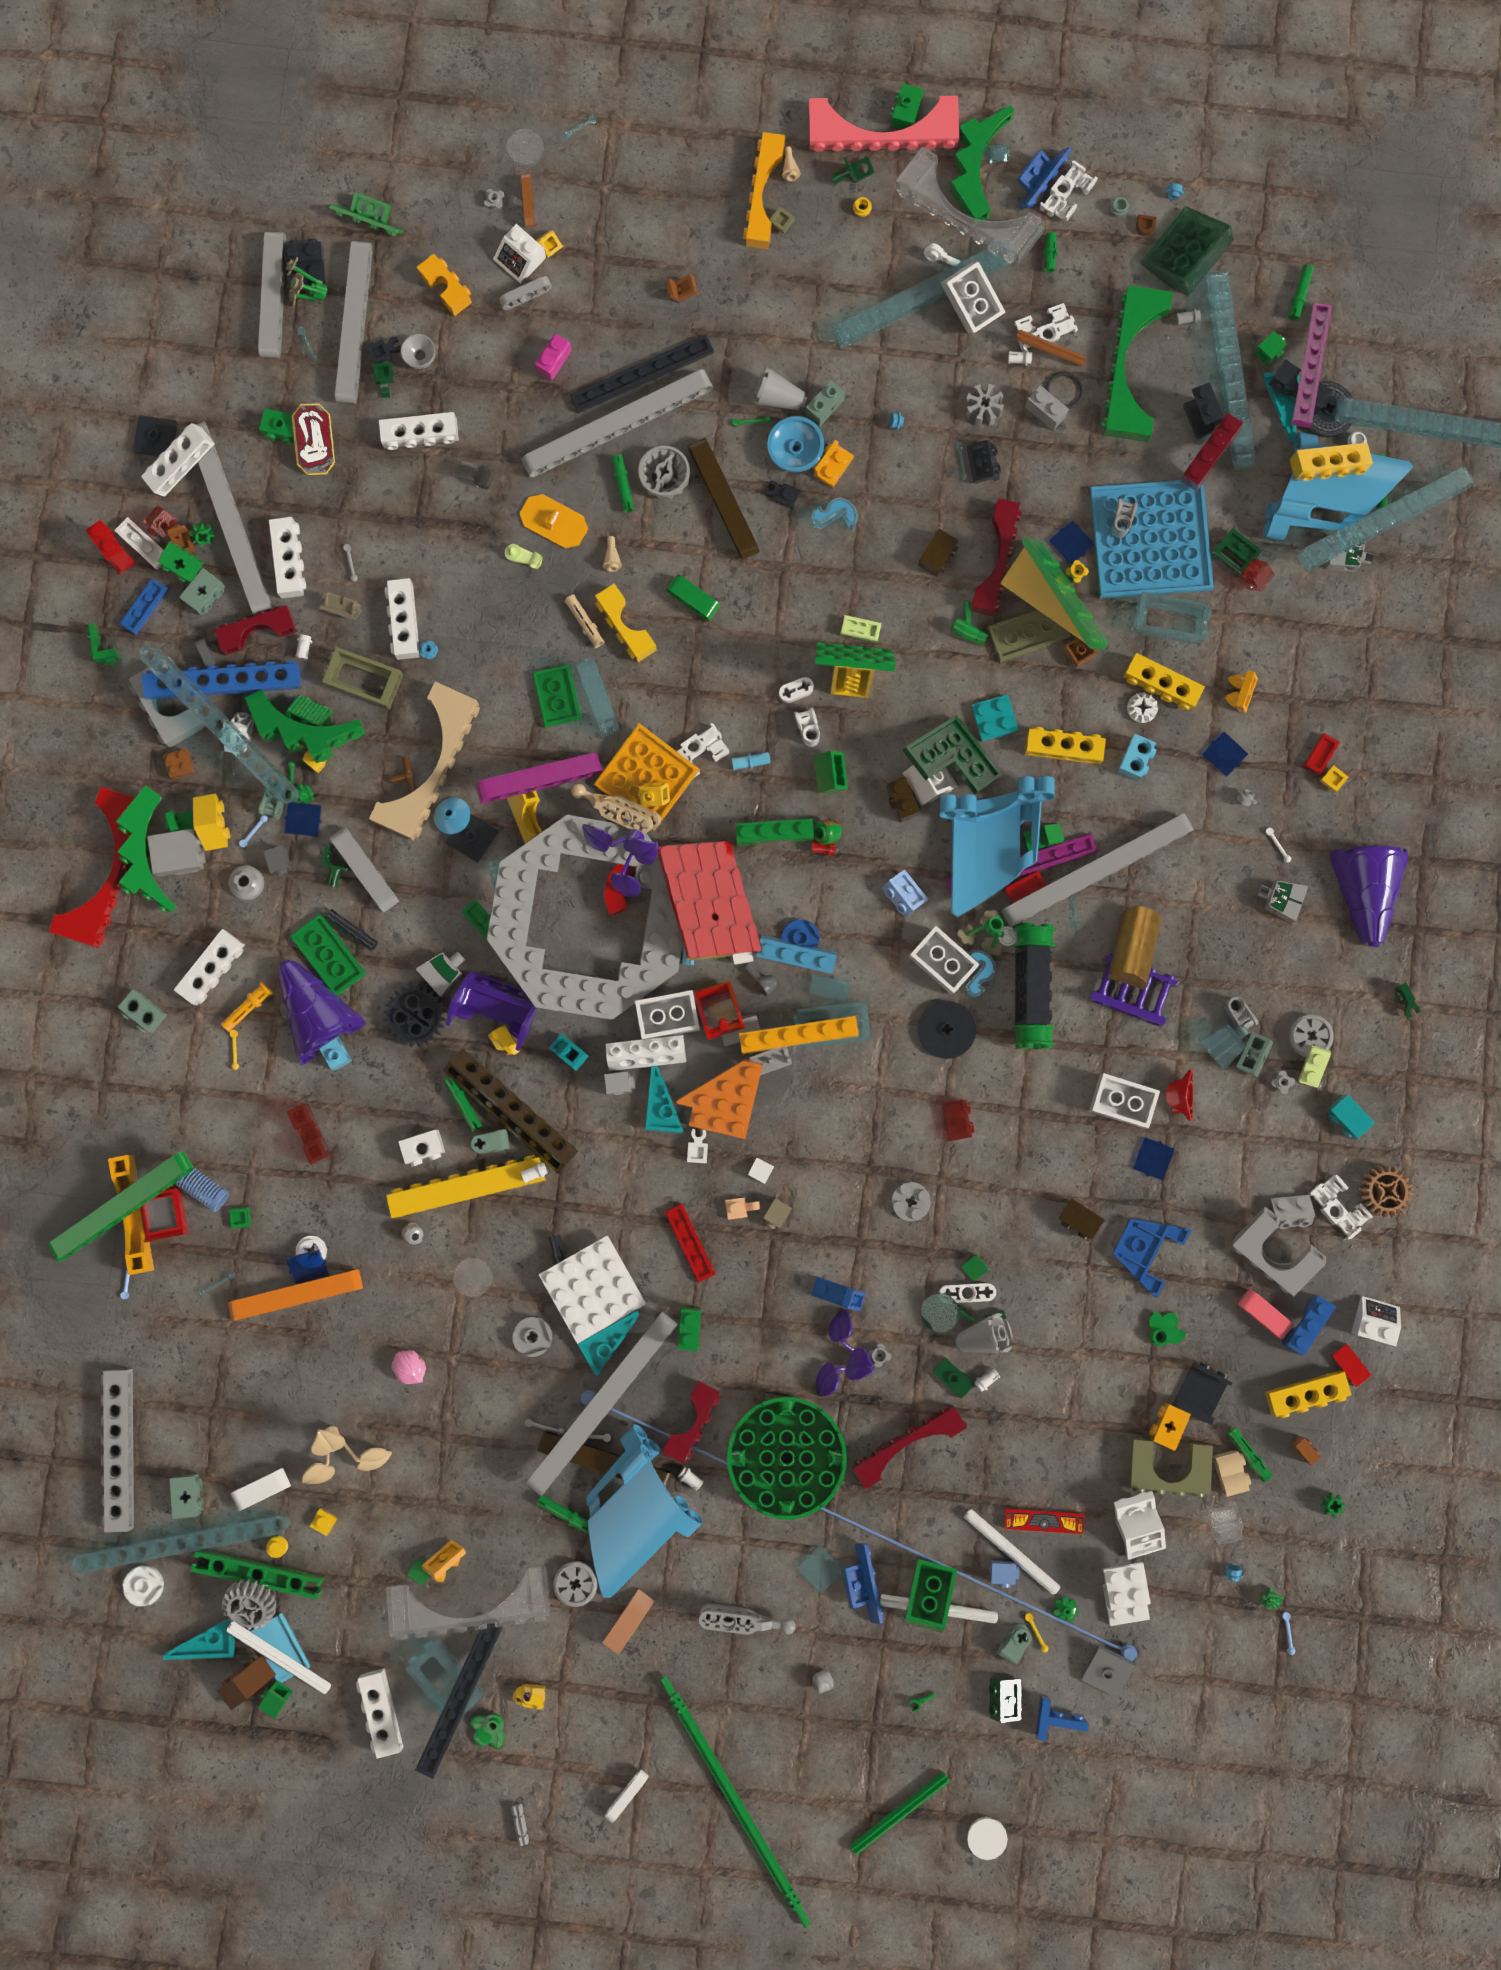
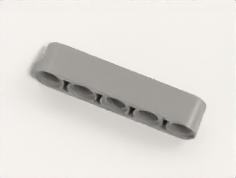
M346 827L330 837L334 846L383 912H386L400 902Z

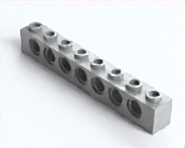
M111 1369L103 1371L100 1380L101 1386H103V1394L101 1395V1406H103L101 1426L104 1427V1434L101 1436V1445L104 1446V1454L101 1457V1465L104 1467V1474L101 1477V1485L104 1487V1495L101 1498L104 1515L102 1516L101 1524L104 1527V1532H128L134 1529L133 1369ZM114 1385H117L120 1389L118 1395L113 1393ZM114 1405H117L120 1409L118 1415L113 1412ZM114 1425L120 1428L119 1435L113 1432ZM114 1445L120 1448L119 1455L113 1452ZM114 1465H117L120 1468L119 1475L114 1473ZM115 1485L120 1488L119 1495L113 1491ZM115 1505L120 1508V1515L114 1513L113 1508Z

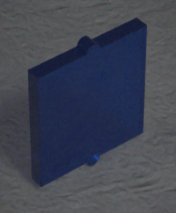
M1073 520L1063 529L1060 528L1059 532L1049 540L1070 565L1080 557H1084L1085 553L1095 545Z
M1223 732L1215 741L1211 742V745L1202 755L1227 777L1235 768L1240 766L1239 763L1248 753L1226 732Z
M288 802L287 815L284 817L286 820L284 833L318 837L319 826L322 823L320 819L322 806Z
M1144 1137L1133 1169L1146 1174L1147 1177L1152 1176L1163 1181L1175 1149L1162 1144L1161 1141L1157 1142Z
M320 1249L286 1258L289 1274H292L296 1285L329 1277L326 1260L323 1259Z

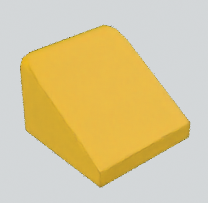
M549 230L536 240L544 248L545 255L548 258L563 247L553 230Z

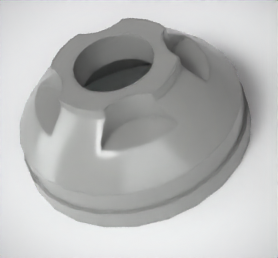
M411 335L402 344V358L412 368H426L435 359L436 350L434 343L425 335ZM418 351H423L425 358L417 360L415 354Z
M240 866L229 877L230 891L241 900L255 899L263 891L264 877L255 867ZM242 876L249 878V884L245 887L239 885V879Z

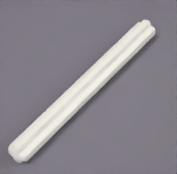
M970 1509L965 1513L964 1518L1047 1591L1053 1595L1060 1589L1058 1583L975 1511Z
M881 1595V1606L906 1610L908 1598ZM950 1605L948 1613L950 1617L997 1623L998 1613L996 1611Z
M234 1621L228 1626L226 1631L294 1676L322 1694H326L331 1687L329 1682Z

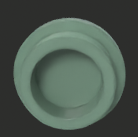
M1123 197L1115 198L1111 202L1110 210L1115 216H1124L1129 210V203Z

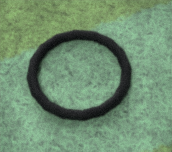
M1057 373L1049 379L1045 389L1049 392L1051 383L1058 377L1067 376L1073 378L1080 387V395L1075 403L1066 405L1068 409H1072L1083 398V384L1072 373Z

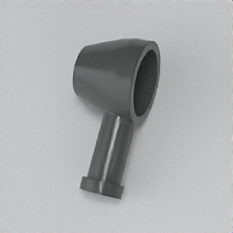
M752 963L744 968L755 980L758 989L763 995L768 996L776 987L777 982L772 975L761 977Z

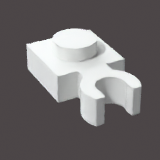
M693 1129L691 1135L694 1143L688 1142L687 1162L707 1163L708 1144L702 1143L706 1137V1130H703L701 1137H696L695 1129Z

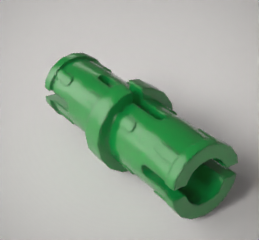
M1055 232L1045 234L1043 256L1044 272L1046 273L1056 271L1058 250L1056 249L1057 233Z

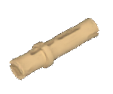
M575 595L567 597L564 601L582 627L583 634L588 636L594 648L603 645L605 641L597 631L596 624L591 622ZM575 608H577V609L579 610V612H580V614L582 615L583 619L580 617V615L578 614V612L576 611ZM586 624H588L594 635L591 634Z

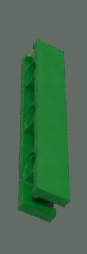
M202 1548L195 1551L194 1557H203L209 1559L210 1562L208 1566L200 1565L198 1562L193 1563L191 1572L240 1582L241 1579L246 1582L250 1579L252 1583L257 1581L259 1585L264 1584V1588L316 1600L321 1596V1588L315 1591L306 1588L308 1581L317 1582L316 1586L320 1587L324 1582L325 1576ZM217 1560L223 1563V1570L216 1567ZM255 1569H258L262 1572V1578H257L255 1576ZM293 1578L300 1580V1587H296L293 1584Z

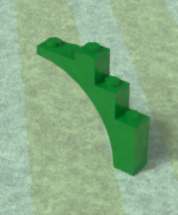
M1011 105L1006 108H1000L993 116L983 118L980 123L976 118H973L970 121H964L959 127V139L965 147L959 149L955 154L954 164L961 175L956 176L952 180L950 192L973 227L990 216L991 208L984 196L981 185L980 164L983 153L991 139L1001 128L1013 120L1015 110Z
M263 690L245 697L259 734L266 743L282 736L286 747L291 753L300 751L307 746L316 764L325 762L334 756L332 749L339 748L345 743L359 739L362 735L366 734L359 719L334 726H311L291 720L277 711Z
M145 786L116 821L119 824L117 828L126 835L128 832L131 834L117 853L120 854L118 858L127 865L129 863L133 864L119 881V884H121L120 889L128 895L130 893L135 895L140 889L142 890L141 895L149 901L154 899L158 902L157 907L163 912H172L176 905L164 895L156 884L148 866L145 846L148 823L162 797L148 786Z

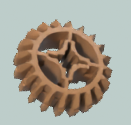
M1384 1165L1383 1168L1377 1166L1376 1170L1370 1169L1371 1175L1364 1174V1178L1367 1181H1360L1364 1188H1359V1192H1364V1195H1361L1359 1198L1366 1199L1363 1205L1364 1207L1370 1205L1368 1209L1370 1213L1375 1211V1216L1382 1214L1383 1218H1388L1389 1215L1390 1217H1395L1396 1213L1402 1214L1401 1208L1408 1209V1205L1405 1202H1412L1408 1195H1413V1191H1408V1188L1413 1185L1406 1184L1409 1177H1402L1404 1171L1400 1170L1397 1172V1167L1390 1169L1389 1165ZM1384 1175L1392 1177L1391 1181H1387L1385 1184L1377 1181V1179ZM1397 1185L1399 1186L1400 1190L1399 1196L1396 1193ZM1373 1187H1374L1375 1190H1376V1196H1375V1198H1373V1194H1372V1188H1373ZM1384 1188H1388V1189H1387V1193H1389L1388 1195H1384V1194H1385V1190H1383ZM1387 1199L1395 1202L1394 1205L1388 1208L1380 1206L1381 1202H1385Z

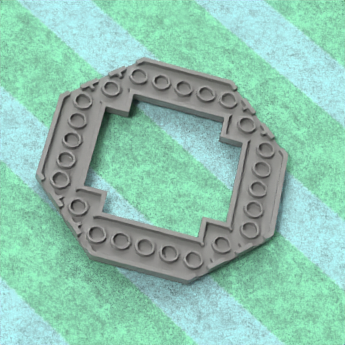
M566 815L499 862L486 940L534 1007L612 1020L632 1006L635 1001L643 998L678 972L683 943L658 854L655 861L650 865L641 864L635 859V856H632L628 866L636 867L634 879L638 881L641 888L651 889L640 964L620 962L617 981L542 969L545 949L526 946L538 869L557 873L561 854L625 865L630 852L624 849L623 842L614 847H609L606 852L592 848L584 837L582 826L587 824L606 831L613 839L611 843L621 839L623 835L627 837L631 829L616 823ZM647 833L643 834L644 840L652 842Z

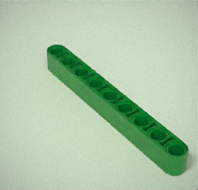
M181 1151L173 1155L49 1242L47 1246L56 1262L69 1258L192 1172L194 1166L186 1152Z

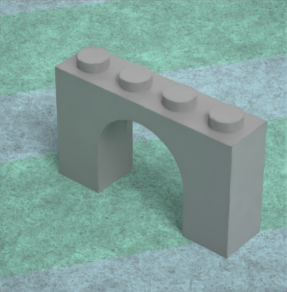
M168 656L129 678L132 684L129 687L135 696L138 695L141 700L138 702L141 709L149 714L150 717L147 719L150 725L158 730L157 737L159 741L171 748L210 726L197 705L179 715L167 717L159 713L156 704L157 699L146 700L144 698L141 674H147L146 671L158 670V673H165L166 669H178L175 662ZM167 679L159 681V688L168 686Z
M1264 1206L1233 1239L1232 1246H1234V1250L1239 1255L1246 1256L1255 1268L1259 1267L1263 1270L1268 1279L1271 1281L1275 1280L1285 1293L1295 1296L1326 1265V1256L1310 1245L1293 1262L1281 1264L1270 1260L1264 1253L1262 1245L1279 1226L1280 1218Z

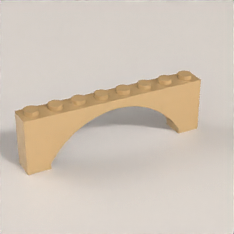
M438 682L434 683L427 697L428 701L436 708L442 727V751L436 768L427 781L411 794L391 802H377L369 818L373 823L413 841L415 837L418 838L422 831L421 825L424 820L428 819L431 812L429 808L438 798L439 793L437 791L440 785H444L447 779V770L453 767L455 762L454 756L457 751L461 750L463 746L462 739L465 734L469 733L472 726L470 722L473 717L478 715L480 709L477 700Z

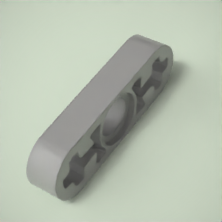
M543 276L502 295L499 298V302L503 310H509L548 292L552 285L548 277Z

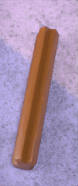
M1018 330L1015 339L1078 366H1083L1086 357L1023 330Z

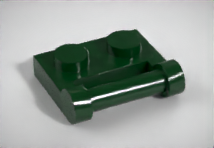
M1232 528L1210 556L1214 559H1219L1233 570L1238 578H1241L1262 550ZM1225 548L1232 555H1234L1241 562H1243L1244 565L1240 567L1228 556L1222 553L1221 550Z

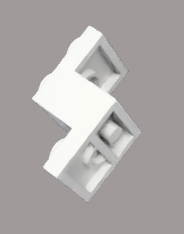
M1152 1491L1147 1493L1141 1492L1137 1496L1122 1498L1114 1502L1116 1523L1124 1541L1128 1560L1166 1549L1164 1527L1156 1510L1155 1497Z
M1144 1563L1104 1568L1105 1584H1102L1109 1625L1114 1626L1150 1620L1147 1605L1151 1603Z

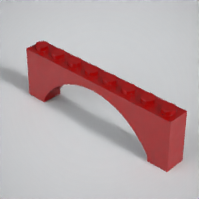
M100 787L94 805L99 807L104 813L113 834L115 853L111 872L103 887L87 903L62 915L55 914L49 930L50 933L99 948V945L103 943L105 928L111 922V911L118 902L117 894L121 890L119 881L125 875V872L129 870L131 864L127 865L118 858L120 856L117 853L131 834L128 832L126 835L117 828L119 824L116 821L135 799L134 797Z

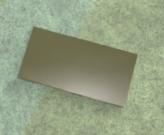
M1037 609L987 626V631L999 663L1072 637L1069 631Z

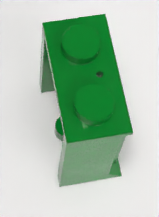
M680 1307L678 1350H699L702 1308Z

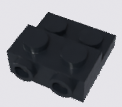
M311 238L306 243L290 240L288 244H283L286 267L287 262L298 257L296 267L315 279L322 281V284H326L324 247L321 241ZM292 270L290 275L287 276L289 287H291L292 278L298 273L295 270ZM303 276V283L305 285H311V283H314Z

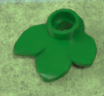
M1155 1311L1149 1319V1326L1151 1328L1149 1338L1155 1346L1161 1347L1167 1343L1178 1344L1187 1334L1185 1331L1177 1328L1178 1313L1176 1312L1167 1313L1162 1317ZM1157 1333L1162 1334L1161 1340L1156 1339Z
M492 1713L488 1716H475L469 1723L472 1728L476 1729L473 1737L474 1744L483 1747L490 1743L496 1750L500 1749L505 1741V1734L502 1730L504 1727L503 1717L498 1713Z

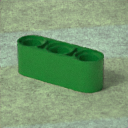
M679 574L674 577L666 588V591L672 597L708 622L721 607L715 599Z

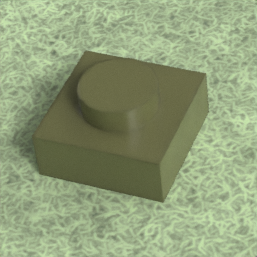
M779 207L769 221L772 227L784 235L795 221V217L782 207Z

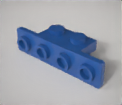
M1070 147L1060 150L1053 161L1042 150L1036 152L1016 179L1028 192V195L1019 205L1021 210L1034 206L1037 202V196L1046 190L1048 181L1057 175V169L1068 160V154L1072 150Z
M858 1542L855 1543L858 1563L841 1568L849 1608L854 1609L867 1605L870 1622L882 1624L883 1610L879 1603V1590L875 1584V1571L870 1559L871 1551L867 1543Z

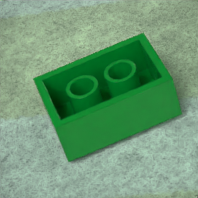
M918 1559L915 1564L903 1623L943 1633L946 1628L957 1569Z

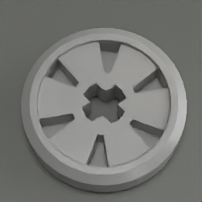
M1312 1014L1298 1018L1292 1024L1289 1031V1041L1292 1048L1298 1054L1307 1057L1311 1045L1327 1050L1330 1049L1333 1042V1030L1328 1021L1323 1017ZM1313 1031L1315 1040L1311 1039L1309 1041L1307 1032L1311 1033Z
M571 1561L561 1566L557 1571L553 1583L554 1592L557 1598L565 1605L571 1607L583 1606L594 1597L598 1580L591 1566L581 1561ZM578 1579L580 1580L579 1584H581V1587L572 1588L570 1581Z

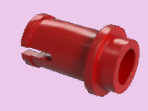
M813 841L812 853L829 854V857L835 855L836 844L824 845Z

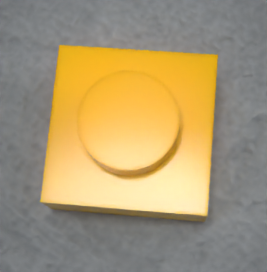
M1333 765L1320 782L1336 793L1348 779V776Z
M320 1508L310 1527L328 1536L338 1517Z

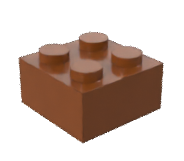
M1079 638L1069 642L1063 648L1076 668L1098 654L1096 649L1089 648Z
M187 748L163 755L169 777L172 780L196 773L190 751Z
M1298 1435L1289 1443L1304 1462L1311 1466L1321 1458L1319 1456L1320 1452L1313 1448L1310 1440L1304 1436Z

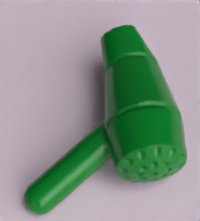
M964 601L963 620L957 618L952 623L951 632L960 638L983 646L988 634L971 624V605L969 601Z

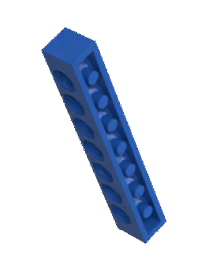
M290 660L283 661V664L276 665V662H265L264 666L248 663L244 664L245 667L225 665V668L217 669V666L205 667L206 670L189 667L186 668V671L179 672L178 669H166L165 673H158V670L146 671L147 674H141L143 696L146 700L247 693L260 690L302 689L300 665ZM278 671L286 673V677L283 680L276 679L275 676ZM258 673H266V679L264 681H257L256 676ZM239 674H246L247 679L245 682H237ZM226 675L227 682L219 684L217 682L218 677ZM205 676L208 679L207 683L203 686L198 685V679ZM181 678L188 679V684L185 687L178 685V681ZM167 679L168 686L166 688H159L160 680Z

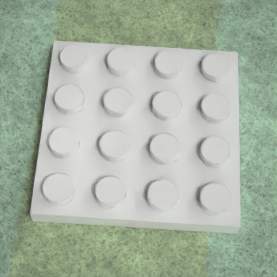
M608 1235L539 1274L577 1344L646 1304Z

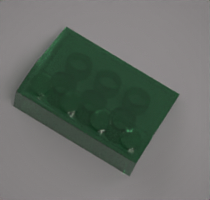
M1185 206L1140 261V264L1170 288L1189 297L1234 241L1231 225Z

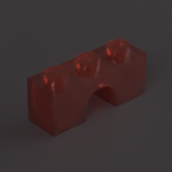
M303 1103L286 1111L293 1128L301 1136L304 1144L302 1148L309 1164L317 1165L332 1158L333 1156L310 1105Z

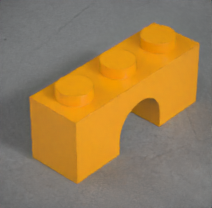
M432 254L417 266L418 273L431 289L437 284H446L448 286L440 296L443 304L455 317L472 303L470 299L471 292L465 285H460L457 275L453 271L449 272L446 262L441 257L438 259L435 254Z

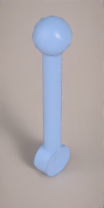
M262 815L260 821L244 840H240L239 845L245 848L248 845V840L261 824L268 820L266 815Z
M126 1270L124 1290L120 1294L122 1299L129 1297L127 1292L130 1277L128 1270Z
M1283 1612L1282 1618L1285 1620L1289 1645L1287 1651L1290 1655L1295 1654V1649L1292 1645L1289 1624L1291 1615L1288 1612Z

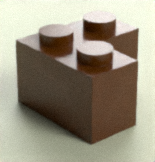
M263 1656L256 1660L252 1657L243 1665L245 1669L242 1672L238 1669L221 1682L223 1687L217 1692L231 1711L276 1675Z

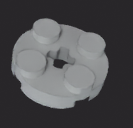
M909 1182L895 1189L891 1203L893 1210L899 1218L905 1221H916L928 1213L931 1200L930 1194L925 1187L915 1182ZM915 1197L916 1205L908 1207V1203L905 1202L906 1198Z
M528 1317L517 1324L512 1338L515 1348L520 1353L529 1357H536L546 1352L550 1347L553 1335L549 1324L542 1318ZM530 1331H533L534 1334L537 1333L536 1342L527 1339Z

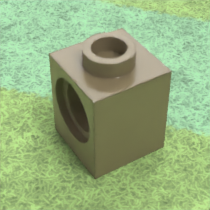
M775 1198L763 1217L766 1220L765 1224L773 1229L776 1226L780 1228L792 1208Z

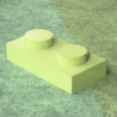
M1311 1045L1298 1079L1299 1083L1318 1088L1331 1055L1330 1050Z

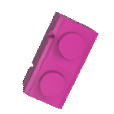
M555 333L550 339L551 342H548L534 364L536 372L550 381H553L572 352L570 342Z

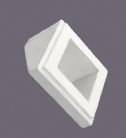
M756 1158L748 1175L765 1184L774 1166Z

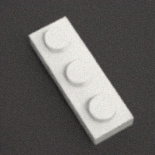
M127 517L114 531L158 570L161 564L157 561L164 550Z

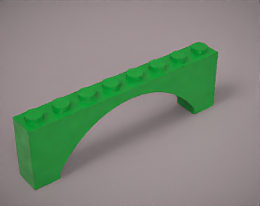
M1128 285L1126 292H1122L1120 303H1123V310L1120 309L1118 321H1121L1120 327H1117L1115 339H1118V343L1114 345L1112 357H1115V362L1110 367L1112 381H1109L1107 386V392L1110 395L1109 399H1106L1104 406L1107 415L1103 417L1101 428L1104 429L1103 436L1148 443L1152 435L1154 418L1149 417L1139 407L1128 388L1124 369L1125 355L1131 341L1144 327L1161 317L1167 318L1171 309L1173 292Z

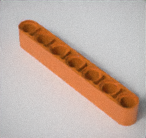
M357 1269L227 1302L231 1322L362 1289L363 1284L360 1271Z

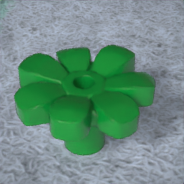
M1063 1596L1062 1602L1058 1599L1054 1602L1057 1607L1053 1610L1055 1616L1059 1615L1058 1618L1064 1621L1066 1618L1069 1622L1074 1621L1073 1615H1078L1079 1610L1075 1608L1077 1603L1074 1599L1069 1601L1067 1596Z

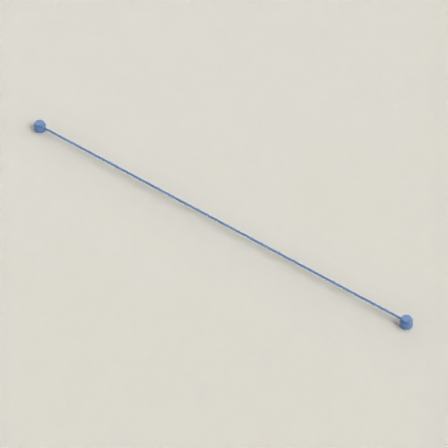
M593 1390L584 1391L581 1395L583 1405L588 1406L596 1393ZM611 1408V1411L618 1413L632 1421H635L668 1438H670L671 1436L625 1413H622L614 1408ZM692 1446V1449L727 1465L726 1461ZM824 1507L821 1508V1510L827 1513H830L844 1521H847L861 1529H864L880 1538H883L897 1546H900L914 1554H917L933 1563L947 1566L907 1546H904L888 1537H885L871 1529H868L854 1521H851L835 1512H832ZM957 1570V1574L1120 1650V1655L1131 1661L1137 1656V1651L1132 1644L1126 1643L1121 1647L1114 1645Z

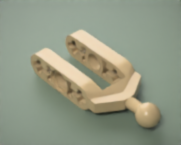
M575 784L571 789L573 797L590 800L592 806L599 810L601 816L628 829H637L645 834L661 824V817L657 812L622 796L593 794L586 791L585 786L582 784Z

